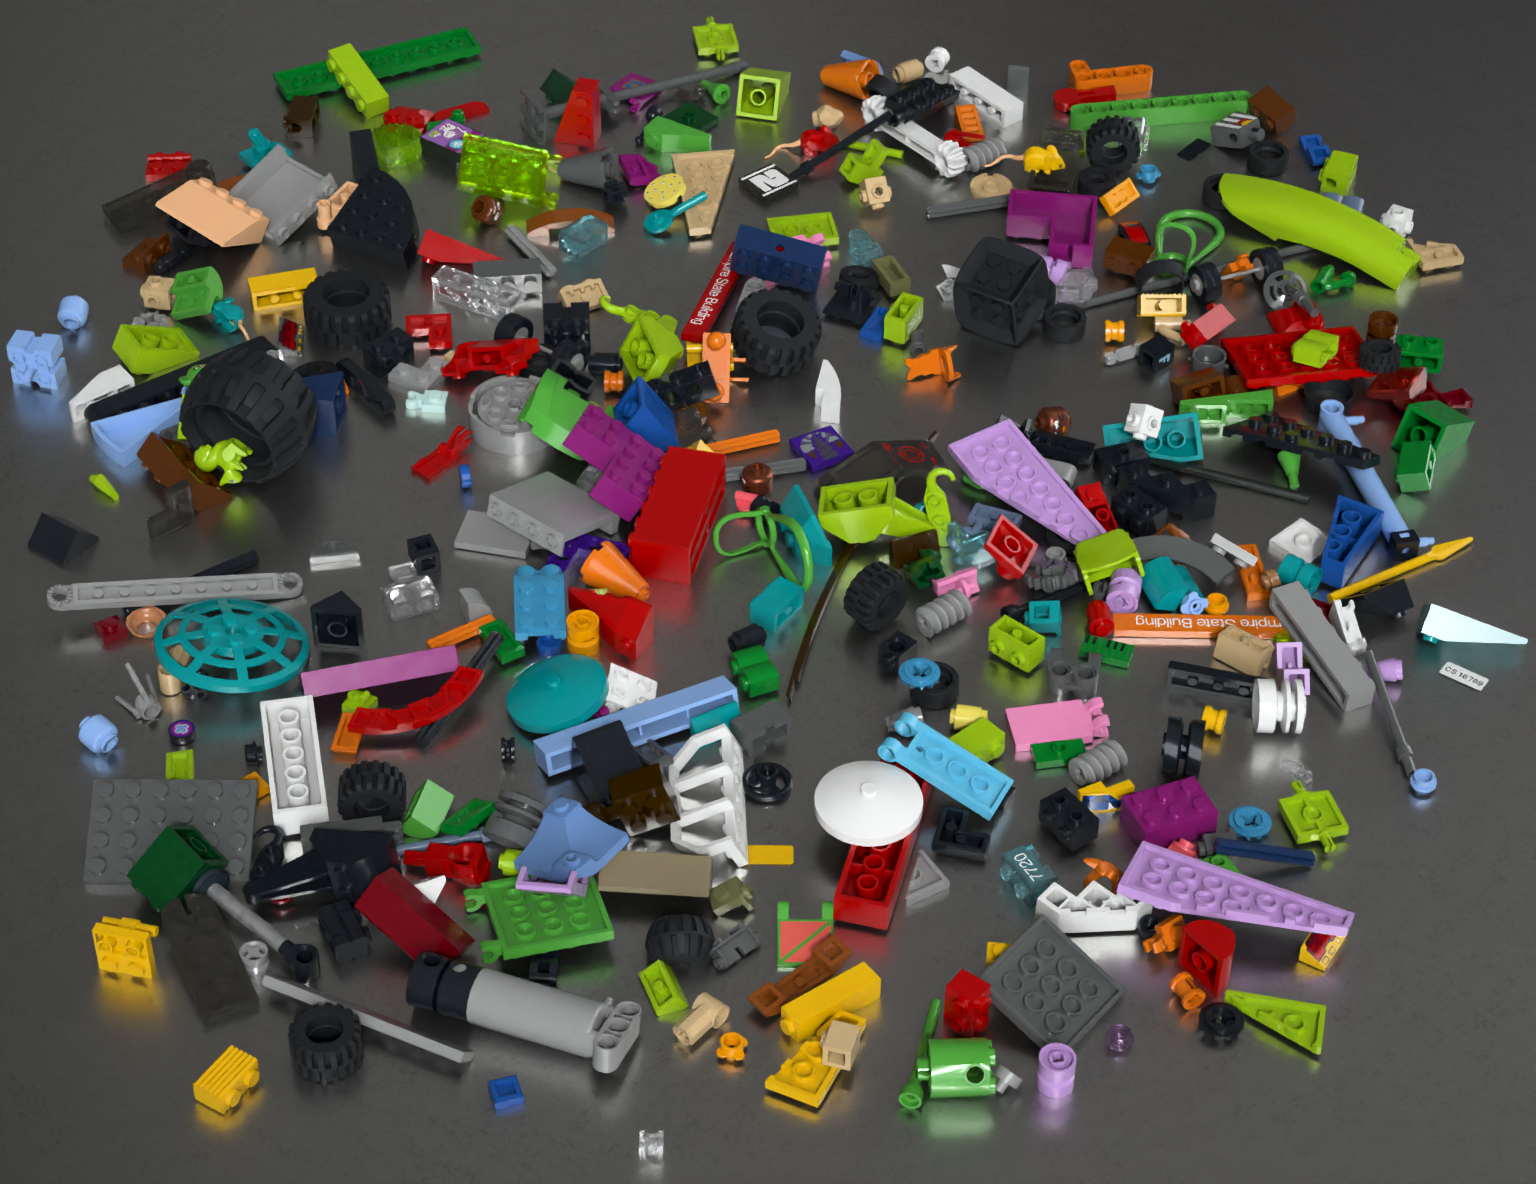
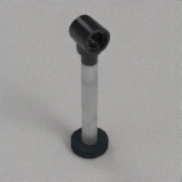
M213 868L199 878L192 891L194 902L203 908L217 903L285 958V964L292 969V974L296 981L311 983L317 980L321 970L319 952L315 946L306 943L294 944L227 891L229 877L221 869Z

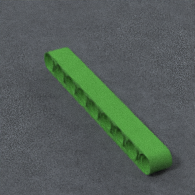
M1237 90L1075 104L1070 108L1069 128L1070 130H1083L1087 132L1092 123L1097 124L1099 118L1103 120L1105 116L1109 115L1110 118H1114L1115 115H1118L1120 119L1123 117L1128 118V122L1132 121L1135 127L1222 120L1235 111L1249 114L1248 99L1252 97V94L1248 91Z

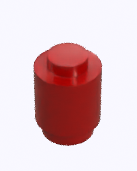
M1095 600L1088 604L1086 618L1090 633L1097 637H1105L1111 634L1115 625L1109 605L1102 600Z

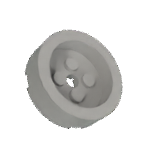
M501 375L483 382L474 389L468 404L469 430L473 431L471 436L477 444L491 452L504 455H525L550 446V444L532 433L533 426L526 420L524 422L518 421V416L540 381V377L530 375L529 378Z

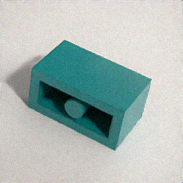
M778 576L765 587L764 591L751 600L749 604L750 622L756 623L775 634L804 606V587Z

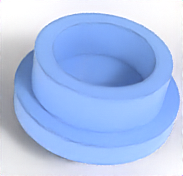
M1420 768L1411 775L1410 785L1418 792L1428 793L1436 788L1437 779L1431 770Z

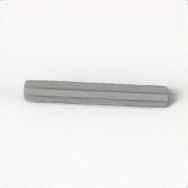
M508 225L505 234L528 258H540L541 272L545 276L553 277L557 271L556 267L515 225Z

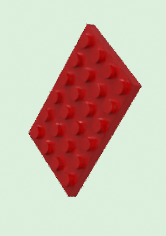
M1354 326L1317 330L1339 336L1337 354L1331 360H1328L1322 368L1293 362V355H1291L1293 344L1310 330L1221 339L1220 347L1226 352L1228 360L1241 377L1246 388L1259 389L1264 386L1281 387L1284 384L1303 385L1306 382L1315 381L1323 383L1329 380H1349L1355 377L1371 378L1375 375H1382L1377 374V372L1370 373L1369 370L1365 371L1359 367V347L1364 340Z

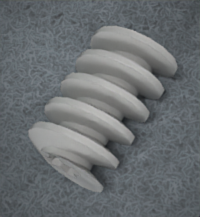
M995 136L963 148V154L967 155L964 158L967 162L964 166L965 170H971L976 173L979 169H985V165L992 163L998 157L1007 154L1002 139Z
M953 589L933 599L932 602L917 608L915 621L920 632L930 638L933 637L934 633L938 634L942 629H947L949 625H954L957 621H962L964 617L971 616L972 607L968 598L961 591Z
M1107 739L1078 757L1071 759L1068 765L1069 773L1077 785H1091L1096 783V781H1103L1104 777H1110L1112 772L1117 773L1120 768L1127 767L1128 758L1119 742L1115 739Z

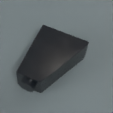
M371 129L349 132L352 167L357 184L361 182L371 167L379 169Z

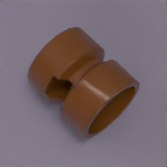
M1384 310L1371 313L1365 342L1369 339L1374 340L1378 338L1379 340H1392L1395 343V334L1397 333L1399 322L1398 317L1394 313Z

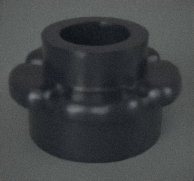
M252 741V744H245L247 766L255 765L257 767L258 763L263 761L262 746H257L255 741Z

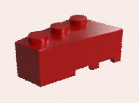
M579 77L571 91L554 142L594 148L601 135L600 80Z

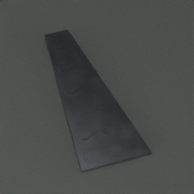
M1267 411L1260 416H1251L1247 420L1223 427L1222 436L1232 437V435L1236 434L1243 436L1242 441L1250 443L1252 441H1265V446L1296 454H1302V451L1313 453V458H1336L1335 462L1337 464L1362 470L1380 464V455L1372 453L1369 448L1357 447L1352 445L1351 441L1334 438L1333 434L1319 432L1313 426H1304L1297 423V420L1281 417L1279 413L1274 411Z

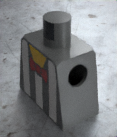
M1235 111L1210 126L1213 146L1245 148L1254 141H1262L1265 136L1264 129L1260 128L1258 117Z

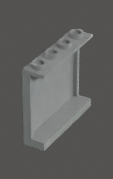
M278 144L229 191V195L244 200L247 206L261 210L263 215L270 219L263 238L279 247L318 209L317 202L322 199H328L338 187L331 173L326 177L288 157L284 147Z
M549 471L491 493L487 509V516L560 557L563 556L565 542L597 528L612 535L617 533L620 520L619 515L589 496V493Z

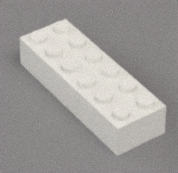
M313 695L261 701L260 709L274 825L281 827L285 835L300 833V826L328 823L329 815Z

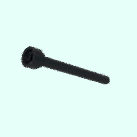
M1081 581L1033 601L1063 600L1087 589L1084 581ZM1029 602L1020 606L1013 604L1004 606L1000 609V616L1007 615L1019 622L1023 615H1025V611H1029Z

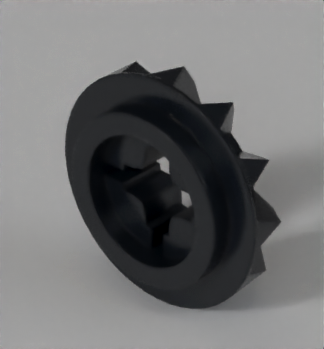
M1214 1002L1206 1005L1201 1009L1198 1018L1199 1028L1204 1030L1205 1036L1212 1035L1215 1040L1224 1038L1226 1041H1229L1231 1037L1238 1038L1245 1024L1241 1011L1235 1006L1224 1002ZM1217 1016L1219 1017V1020H1221L1223 1023H1226L1225 1027L1221 1026L1220 1023H1216Z

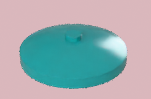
M581 654L557 655L541 660L524 670L511 684L506 696V706L513 722L523 730L542 734L555 733L579 725L593 716L607 698L609 681L604 668L595 659Z

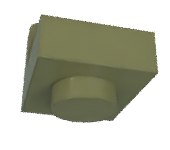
M737 876L710 889L709 897L712 910L718 917L741 904L748 911L755 909L752 900L755 895L751 886L748 883L744 884Z

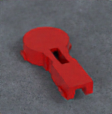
M1114 85L1086 90L1062 88L1053 94L1054 108L1061 112H1070L1071 106L1075 104L1116 101Z

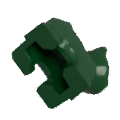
M920 548V559L903 565L906 576L919 589L929 586L930 582L925 580L934 577L935 580L945 577L942 569L943 566L940 563L942 555L938 550Z

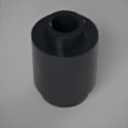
M595 352L594 354H589V373L604 376L605 370L617 373L623 368V359L619 358L618 353Z
M753 623L734 631L727 639L728 646L731 652L759 644L764 647L767 634L762 626Z

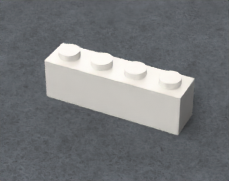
M967 66L950 74L949 85L952 84L956 90L960 91L959 99L966 104H974L978 112L1003 129L1022 120L1024 102L971 67Z

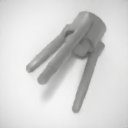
M127 662L125 667L140 695L135 699V707L118 695L115 696V700L131 711L136 719L142 717L145 720H151L158 716L162 709L151 675L146 674L150 694H148L130 663Z

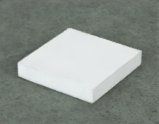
M1300 518L1271 538L1269 546L1285 556L1292 553L1304 559L1305 564H1315L1322 559L1329 534Z

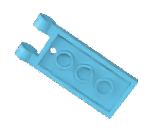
M903 712L894 724L895 730L904 737L913 736V740L908 748H906L897 739L887 737L879 746L878 755L884 761H896L990 821L1014 780L924 724L914 714Z

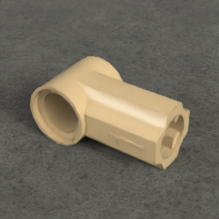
M176 645L168 653L172 659L185 668L190 665L193 658L185 652L181 645ZM159 664L157 671L160 692L165 695H175L181 692L182 681L172 676Z
M703 992L694 1001L692 1010L673 1026V1033L683 1045H693L711 1027L715 1029L721 1027L728 1018L730 1008L707 992Z

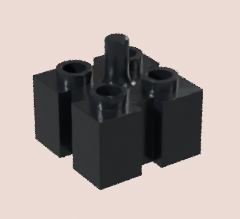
M571 302V307H562L561 303H543L544 344L556 347L562 340L572 339L585 345L589 354H591L589 302Z

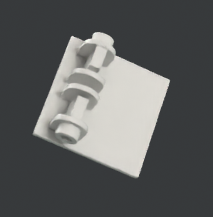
M614 663L610 664L608 673L609 692L604 704L609 708V714L619 711L621 707L626 709L655 699L657 681Z

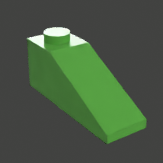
M657 116L644 127V145L661 152L711 151V134Z

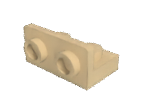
M601 278L594 280L586 279L581 284L562 287L558 292L556 301L557 303H562L564 307H571V302H589L590 311L602 307L599 303V298L602 295H608Z

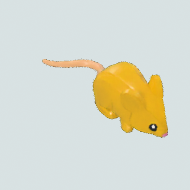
M1048 145L1046 150L1038 146H1031L1022 155L1005 154L984 166L990 167L1002 159L1011 158L1016 161L1023 160L1024 168L1027 172L1039 173L1040 170H1043L1045 174H1050L1051 170L1064 169L1065 163L1058 154L1057 149L1053 145Z

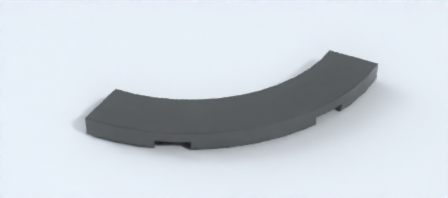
M1151 535L1132 539L1141 562L1169 556L1173 563L1178 562L1190 566V568L1207 577L1216 586L1235 571V567L1219 553L1193 540L1168 535Z

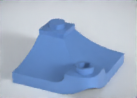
M559 796L543 811V819L535 835L513 862L517 871H520L521 866L527 867V874L555 883H567L571 871H577V879L596 874L630 840L627 832L614 828L594 817L581 807L580 802Z

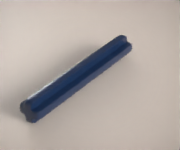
M1225 838L1215 839L1213 845L1215 853L1305 867H1312L1316 860V855L1308 850Z

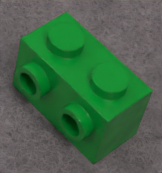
M1396 334L1395 343H1398L1402 348L1401 363L1398 370L1440 374L1443 360L1442 338Z
M1432 441L1403 442L1401 452L1397 454L1398 469L1394 470L1395 482L1399 483L1401 492L1430 490L1436 462Z

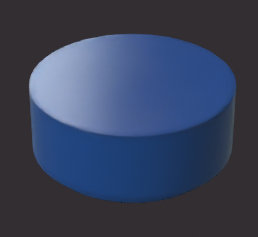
M458 465L462 489L470 488L472 480L469 465Z
M554 635L539 636L536 640L538 653L543 656L557 655L562 650V639H554Z

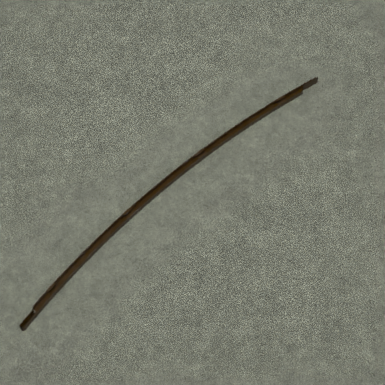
M934 431L924 444L919 443L916 448L924 453L926 451L924 448H928L938 437V432ZM913 451V455L910 454L907 457L911 461L905 460L892 476L896 487L919 459L916 452ZM847 543L811 616L786 693L787 699L790 695L791 702L795 690L794 679H798V683L800 682L806 658L821 617L842 572L859 543Z

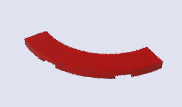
M459 665L451 678L440 687L439 692L430 698L425 697L407 704L406 708L391 710L390 708L371 709L357 707L347 725L348 732L385 735L406 732L431 724L454 711L472 695L484 677L483 670Z

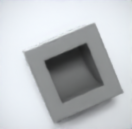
M474 588L459 589L460 612L467 623L488 614L493 615L492 610L478 590Z

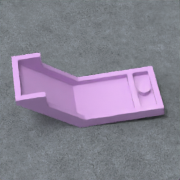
M521 866L515 885L516 889L530 893L585 897L591 876L577 879V871H571L567 883H555L535 876L528 879L527 867Z

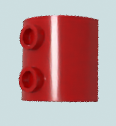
M1195 920L1182 927L1177 965L1184 971L1189 972L1199 984L1216 998L1221 996L1229 986L1236 940L1234 932L1230 928L1212 920Z

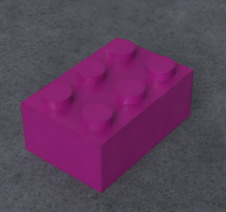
M1195 776L1121 796L1119 820L1137 848H1139L1142 841H1146L1167 849L1173 840L1179 842L1180 838L1192 842L1202 839L1203 834L1216 833L1219 812Z

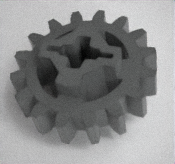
M1050 559L1043 563H1037L1036 567H1030L1031 570H1026V574H1024L1026 586L1029 589H1043V591L1048 593L1067 588L1068 584L1073 585L1074 581H1078V577H1080L1078 565L1075 562H1061L1059 559Z

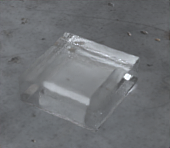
M412 562L388 567V573L395 589L419 584V576Z

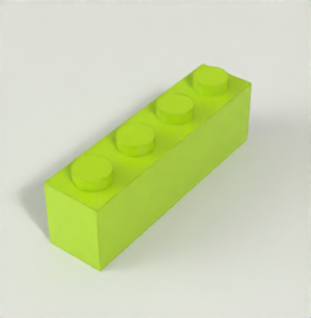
M351 43L328 50L327 67L330 72L335 74L339 85H343L347 96L353 99L357 110L362 112L366 119L388 111L389 95Z

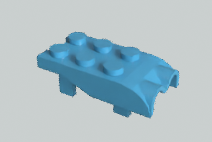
M554 564L545 565L541 570H535L534 567L527 565L517 568L515 574H513L515 641L528 640V636L554 635V639L567 638L564 572H562L559 566Z

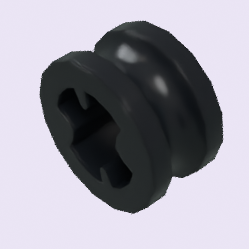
M501 737L502 761H505L506 758H511L512 761L515 760V737H511L510 740Z

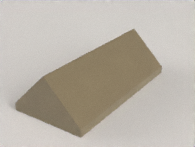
M619 851L599 871L598 891L709 898L713 879L712 856Z

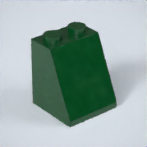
M167 826L126 876L132 881V887L151 901L150 905L154 910L159 913H176L192 898L193 888L205 872L213 868L223 870L229 862L193 826Z

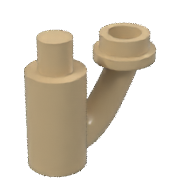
M1154 316V332H1159L1164 337L1179 341L1180 345L1184 346L1187 343L1179 335L1183 332L1181 323L1188 321L1191 324V320H1183L1182 316Z

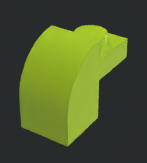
M872 139L862 156L849 152L839 171L848 181L856 184L867 178L879 177L884 173L880 166L889 151L880 141Z

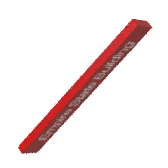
M731 242L681 332V340L702 344L703 333H709L741 275L730 270L735 242Z

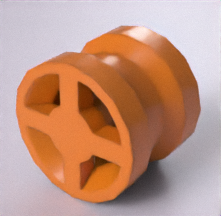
M605 370L604 393L616 391L620 394L619 391L624 390V370H619L617 373Z

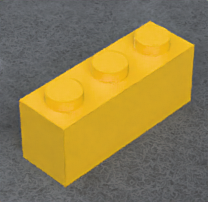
M315 268L247 278L249 296L254 312L303 304V293L311 281L314 282L317 277Z

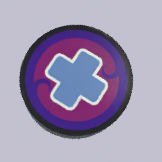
M177 720L168 728L169 738L175 744H187L196 736L195 726L189 720Z

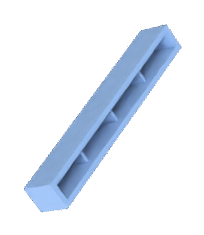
M722 675L533 740L536 762L548 776L570 770L572 737L617 720H621L631 744L635 747L647 743V739L656 740L690 728V719L732 701H736L739 707L737 688Z

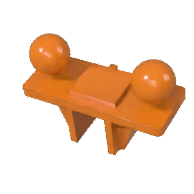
M719 331L703 333L702 362L708 360L720 393L718 396L702 401L703 403H729L730 382L749 383V378L730 377V363H746V358L730 357V333H721Z

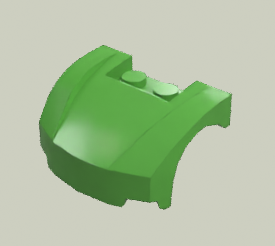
M547 368L518 416V421L524 422L526 420L533 426L532 433L563 453L582 461L581 457L562 444L588 404L600 406L593 401L587 402L580 398V394L572 389H564L568 380ZM609 404L605 413L614 419V407Z

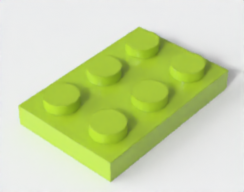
M831 212L766 218V226L769 232L788 237L804 234L806 239L815 234L822 233L825 239L821 243L822 246L839 244V235Z

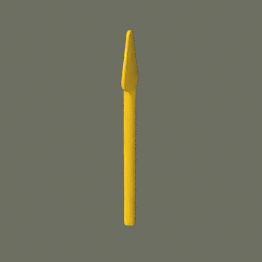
M1467 537L1434 545L1429 552L1327 594V599L1330 603H1333L1334 600L1347 597L1430 561L1444 560L1471 543L1473 538Z

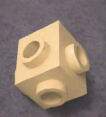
M885 176L867 178L859 183L861 189L859 190V199L864 204V209L880 210L885 208L884 205L890 202L892 192L890 186L887 185Z
M149 276L140 289L144 306L171 310L176 300V296L171 292L175 279Z

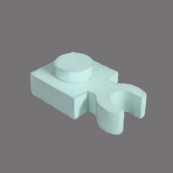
M425 390L424 394L409 391L408 399H406V408L417 409L420 407L422 412L445 413L449 400L448 391Z

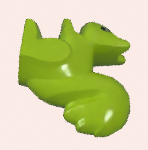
M230 438L229 440L219 441L213 447L209 444L201 445L194 453V462L203 472H211L220 466L224 470V474L219 482L220 486L226 483L235 484L243 479L240 471L248 468L241 459L251 455L253 450L239 439Z

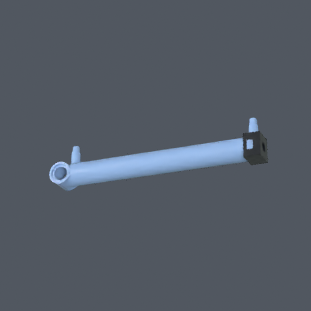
M1333 399L1324 400L1320 405L1318 427L1326 433L1333 434L1334 438L1348 440L1352 442V445L1362 447L1350 426L1364 423V416L1345 417L1343 414L1344 406L1341 402ZM1345 465L1365 503L1384 511L1381 531L1389 544L1387 551L1393 562L1410 560L1417 557L1419 547L1434 544L1433 537L1419 538L1414 529H1408L1374 467L1362 470Z

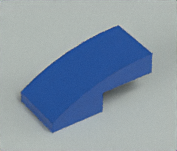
M1320 134L1299 136L1298 144L1307 161L1312 166L1324 165L1326 158H1330L1331 152L1328 145L1323 144Z

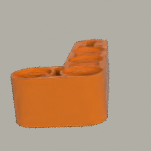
M1073 60L1069 63L1068 84L1070 88L1077 90L1114 85L1116 95L1147 92L1152 87L1153 68L1149 65L1140 64L1090 70L1085 61Z

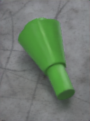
M706 79L701 82V86L707 89L716 103L722 104L729 99L731 89L727 84L711 83Z
M1281 451L1277 459L1288 477L1290 488L1297 489L1299 487L1298 473L1301 454Z

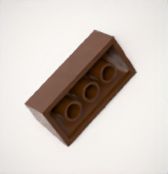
M151 431L136 454L143 462L141 465L154 474L153 478L166 487L165 491L177 499L176 503L185 510L191 508L200 512L226 501L232 496L224 485H219L220 481L212 472H203L197 467L194 462V453L183 443Z

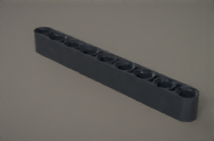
M258 336L92 403L85 409L84 418L90 424V422L182 397L181 391L184 386L179 381L180 377L186 376L192 366L207 364L215 357L231 349L236 350L240 347H248L251 350H262L276 359L279 358L280 352L265 336Z

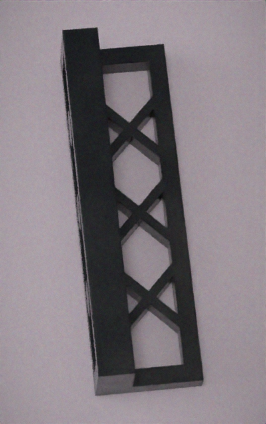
M1171 660L1167 671L1166 687L1252 703L1255 679L1269 678Z

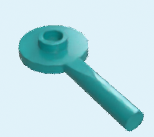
M702 191L670 211L661 209L652 212L644 220L645 230L652 234L665 231L672 225L674 217L708 199L706 193Z

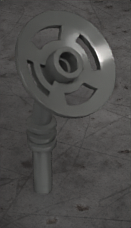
M1279 270L1272 273L1266 279L1263 285V296L1271 309L1277 311L1290 308L1284 307L1283 303L1284 301L1288 302L1294 299L1299 306L1304 307L1311 317L1318 316L1319 311L1311 303V299L1307 294V286L1297 273L1290 270ZM1281 275L1289 276V279H1283L1279 282L1275 278ZM1270 287H1273L1274 297L1277 299L1276 301H1274L1271 297Z

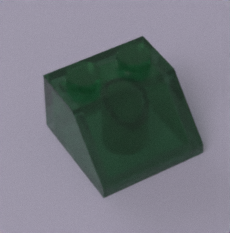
M553 68L540 87V90L546 94L544 98L549 102L561 104L568 102L576 82Z

